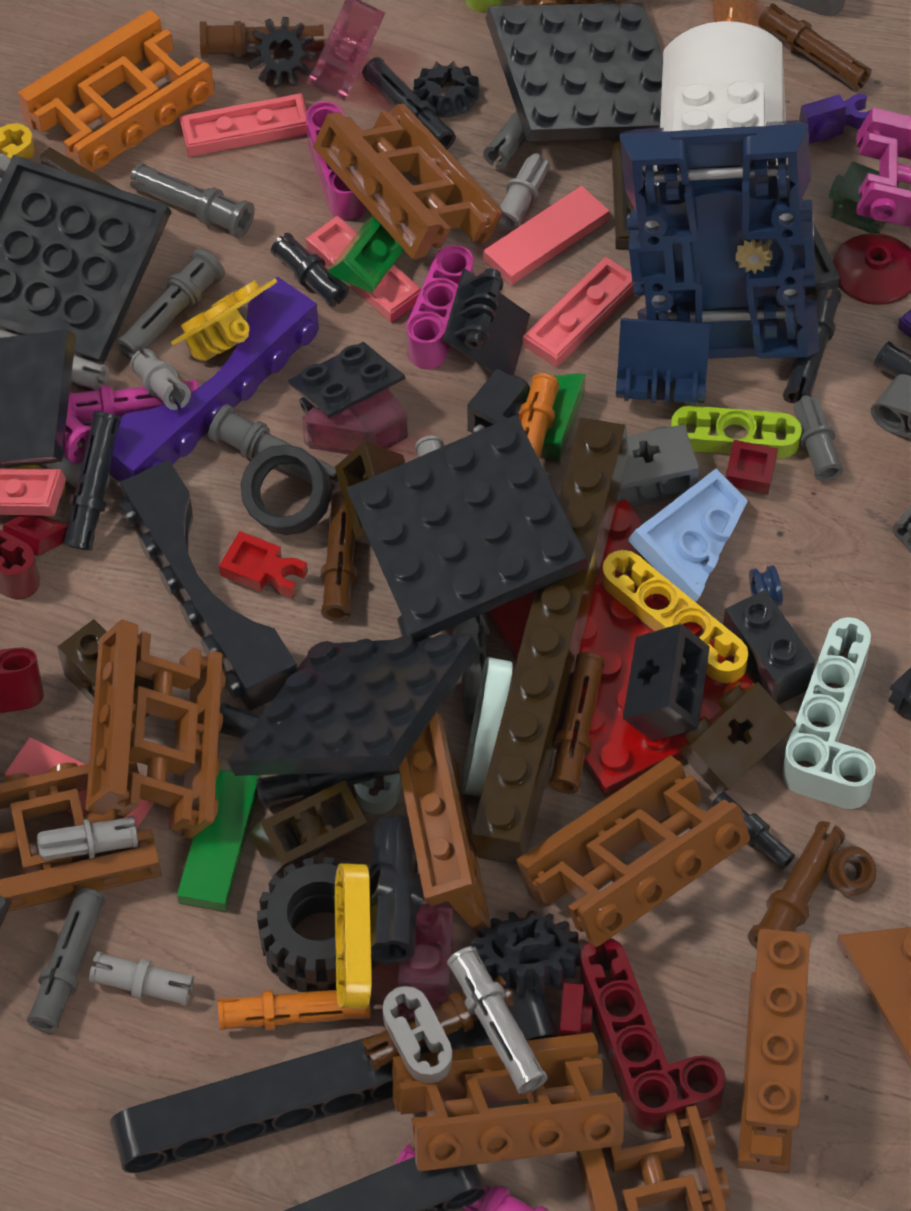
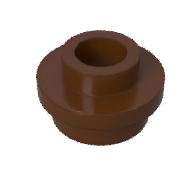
M856 846L844 847L836 851L830 858L828 877L833 887L840 893L848 896L860 895L868 891L874 884L876 864L871 855L864 849ZM847 863L852 864L856 869V878L854 880L848 879L844 873V867Z

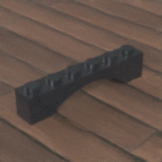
M167 460L120 482L123 501L118 503V507L124 521L129 528L135 525L141 533L138 539L148 560L157 559L162 568L159 570V575L166 590L170 595L177 592L183 602L179 606L186 623L191 629L198 627L202 633L201 644L206 655L212 650L223 654L222 668L225 671V686L232 698L241 697L249 712L273 701L286 684L287 678L297 672V663L275 628L254 622L230 609L209 590L198 576L188 554L189 534L194 518L190 493L171 462Z

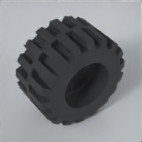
M324 857L323 864H314V858L303 859L304 867L296 869L292 863L283 869V879L275 875L268 883L269 892H262L259 900L260 910L257 911L263 956H266L267 966L272 973H279L280 981L289 987L295 981L298 992H309L310 988H318V991H327L329 988L336 987L335 937L328 940L315 941L306 939L294 931L299 922L309 915L320 912L335 914V877L338 868L335 864V858ZM371 953V968L375 969L378 962L374 961V955Z

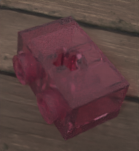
M345 0L307 83L345 101L360 72L385 12L361 0Z

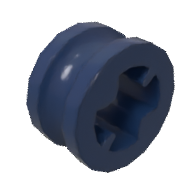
M774 565L767 566L765 572H759L757 568L751 569L749 571L751 595L753 596L766 590L777 607L781 606L783 594L776 567Z

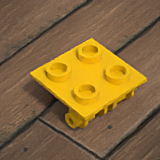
M276 278L262 286H259L257 281L254 280L236 292L223 297L211 305V308L204 313L201 312L181 325L185 333L171 341L172 346L184 340L192 357L200 361H207L213 356L232 348L234 345L242 343L248 337L249 325L242 318L237 308L277 283Z

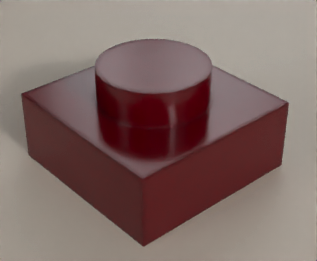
M734 440L725 478L735 488L768 495L778 448Z
M21 515L3 524V531L27 543L32 548L35 556L43 555L63 544L68 529L67 525L44 515Z
M564 983L560 1036L591 1033L593 1004L583 1003V984Z

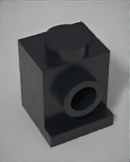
M496 369L467 404L468 431L474 433L473 429L478 425L487 428L514 415L518 416L521 406L527 402L530 385L519 376H511Z

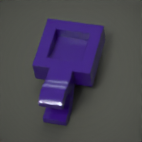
M840 94L802 105L799 121L808 123L809 144L827 141L843 134V127L845 125L860 129L870 110L859 112L866 108L867 96L865 94H856L843 101Z

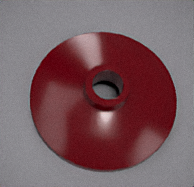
M868 233L847 240L837 250L833 263L840 276L839 288L849 297L866 304L885 305L897 302L911 293V248L901 240L885 234Z

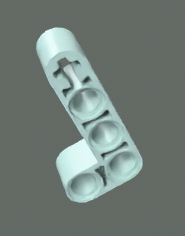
M850 617L837 620L828 631L795 721L796 726L792 729L786 746L782 771L784 784L791 791L845 809L860 808L867 803L871 795L876 770L874 760L867 752L838 742L866 666L871 641V633L868 626L864 622ZM844 648H850L847 659L840 656ZM834 683L840 685L842 688H831L826 684ZM823 722L827 724L828 727H816L811 723ZM808 761L812 763L814 766L802 767L798 765L796 762ZM843 776H855L861 781L849 782Z

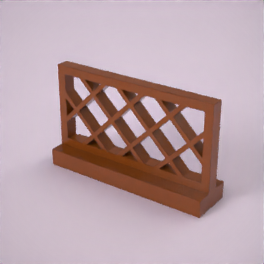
M437 711L399 765V772L424 899L430 906L448 901L478 935L479 927L491 928L490 916L477 853L471 834L472 829L465 796L462 794L458 762L449 752L443 719Z

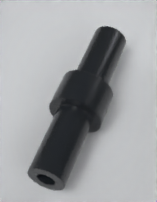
M725 792L717 795L711 804L714 807L725 799L729 803L734 802L740 806ZM741 807L750 836V841L747 845L751 848L757 846L781 869L786 868L793 861L795 854L769 832L770 825L756 813L749 814Z

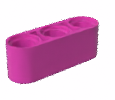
M318 102L309 107L306 112L308 148L332 216L336 217L338 215L343 221L355 220L364 214L366 210L365 205L313 148L327 114L341 112L344 116V113L340 106L333 102Z
M449 245L437 252L408 319L406 327L407 355L409 361L420 369H433L441 365L451 345L443 341L461 273L466 268L474 274L472 253L463 246Z

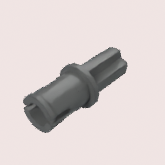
M808 395L803 396L801 400L794 403V411L802 428L800 444L808 451L814 468L815 478L819 481L835 479L843 472L842 464L839 461L833 443L836 435L835 431L827 425L819 399L817 397H809Z

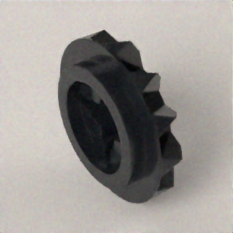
M453 60L448 66H442L436 61L432 69L422 68L419 78L414 79L413 92L422 101H429L435 107L437 116L452 117L463 114L471 109L479 98L480 89L478 77L471 74L469 66L459 68ZM445 82H451L452 86L442 96L440 87H443Z

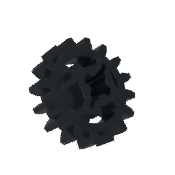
M528 911L526 917L519 918L516 913L509 912L508 920L502 921L495 917L490 919L491 928L479 927L478 938L472 939V948H477L479 956L492 980L500 975L506 983L504 989H515L518 996H524L527 988H534L539 994H545V985L550 984L553 987L561 988L563 987V977L574 979L576 967L581 965V946L579 944L578 932L570 931V923L567 921L554 924V915L550 913L541 917L536 916L534 911Z

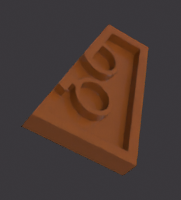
M911 927L838 935V947L844 957H848L859 975L858 981L867 996L871 995L885 1019V1027L911 1069Z

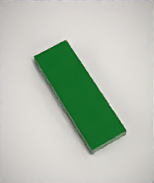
M219 770L215 786L218 812L213 823L193 837L177 894L179 904L226 912L258 795L256 780L259 776H235L234 772Z

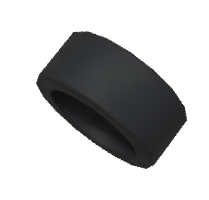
M289 444L270 446L256 454L246 466L240 483L242 502L249 515L269 531L283 535L303 533L317 525L326 514L332 497L331 480L324 466L303 448ZM283 464L300 466L308 473L312 483L310 500L302 510L288 516H280L270 512L261 499L260 490L263 480L269 472Z

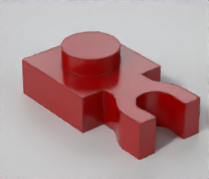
M239 531L219 564L220 576L260 592L265 584L269 583L281 595L293 599L296 594L295 582L286 580L285 577L296 575L304 579L308 573L307 562L300 559L281 558L280 546Z

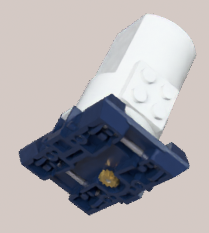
M720 21L694 27L676 37L664 49L660 128L633 129L620 134L625 191L635 208L631 209V218H627V228L630 230L629 255L632 283H634V296L645 295L646 307L637 311L638 319L711 324L708 359L808 357L819 351L817 302L806 298L805 287H816L812 200H802L811 180L808 123L798 120L786 121L782 42L761 28L741 22Z

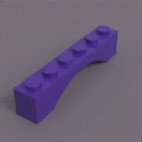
M277 276V283L255 296L248 303L246 322L249 325V334L247 339L237 345L229 360L211 379L191 392L190 400L185 407L181 408L174 401L177 405V410L169 409L166 405H162L149 410L126 413L121 417L122 421L116 438L109 475L118 482H122L167 460L173 465L180 457L189 455L196 447L198 441L209 432L210 425L222 406L229 404L235 408L242 400L250 399L258 386L269 375L279 372L294 352L301 346H306L312 342L319 330L317 303Z

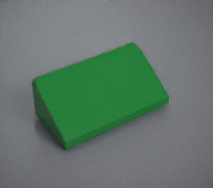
M372 216L363 224L327 272L335 278L371 293L404 249L382 224Z
M574 373L554 376L558 380L557 384H560L553 405L555 419L552 427L547 430L540 457L561 461L585 393V374Z

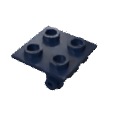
M621 318L616 397H624V401L628 402L629 398L651 399V403H655L656 400H665L664 404H669V400L691 402V406H696V402L704 403L711 324Z

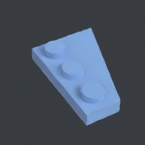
M716 468L637 528L628 541L659 573L696 602L700 598L705 588V583L710 573L714 570L720 558L719 555L726 541L731 536L748 500Z

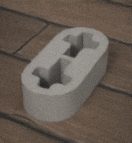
M407 986L394 989L387 995L383 1003L385 1027L412 1077L423 1083L438 1082L447 1076L452 1066L450 1042L429 1001L421 991ZM405 1003L409 1009L418 1007L415 1010V1024L417 1028L411 1030L403 1016L394 1018L398 1015L397 1006L399 1004ZM424 1039L432 1053L441 1051L438 1054V1065L430 1067L427 1061L417 1063L420 1059L418 1041Z

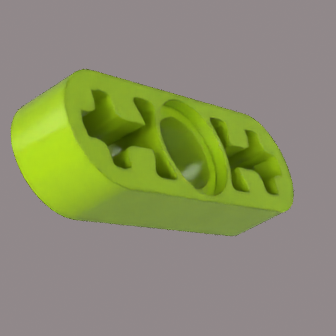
M684 406L679 408L671 419V427L684 424L686 428L687 424L696 425L695 433L687 432L694 452L730 455L733 441L739 440L778 448L777 458L782 459L794 455L800 446L801 424L794 416L787 413ZM711 425H716L715 436L710 435ZM730 425H739L744 427L748 434L741 439H732L726 436L723 430ZM756 428L762 429L761 439H755ZM776 431L785 432V440L776 439Z

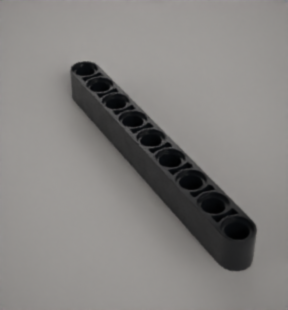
M535 989L527 990L524 996H518V993L511 994L514 1005L508 1007L523 1032L526 1041L559 1037L544 994L537 993ZM480 1020L474 1022V1028L465 1033L462 1029H459L447 1035L452 1050L493 1045ZM372 1035L124 1109L110 1119V1127L122 1170L126 1173L146 1172L393 1098V1061L376 1071L370 1064L371 1058L370 1056L367 1057L361 1042L364 1039L375 1036ZM427 1045L420 1048V1054L431 1052Z

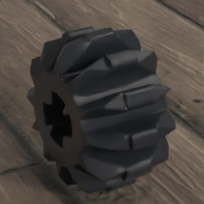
M282 17L281 29L278 30L275 29L274 22L271 19L265 20V25L269 34L265 35L258 29L252 31V36L261 45L248 44L246 47L247 53L260 55V57L252 59L248 63L250 70H256L263 66L265 67L258 77L261 83H265L271 74H274L275 89H281L282 76H288L290 85L296 87L298 86V80L294 73L296 70L305 77L311 75V70L302 61L315 62L317 60L316 53L304 51V49L311 47L315 43L314 37L307 36L299 40L298 38L303 34L305 25L299 23L290 32L288 31V17ZM287 44L291 47L289 48V55L292 58L289 61L285 58H281L278 62L272 59L275 57L274 51L271 50L274 46L282 48Z

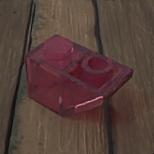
M388 388L329 419L316 407H313L306 415L302 416L304 443L309 449L349 455L364 441L388 449L408 438L407 411Z
M447 904L421 905L416 914L415 954L408 962H399L398 988L407 986L418 989L425 995L432 1009L447 1002L448 995L451 994L452 970L448 967L447 961L452 956L454 908L452 905ZM405 1003L399 1004V1017L403 1016L406 1020L415 1017V1010L418 1007L409 1009Z

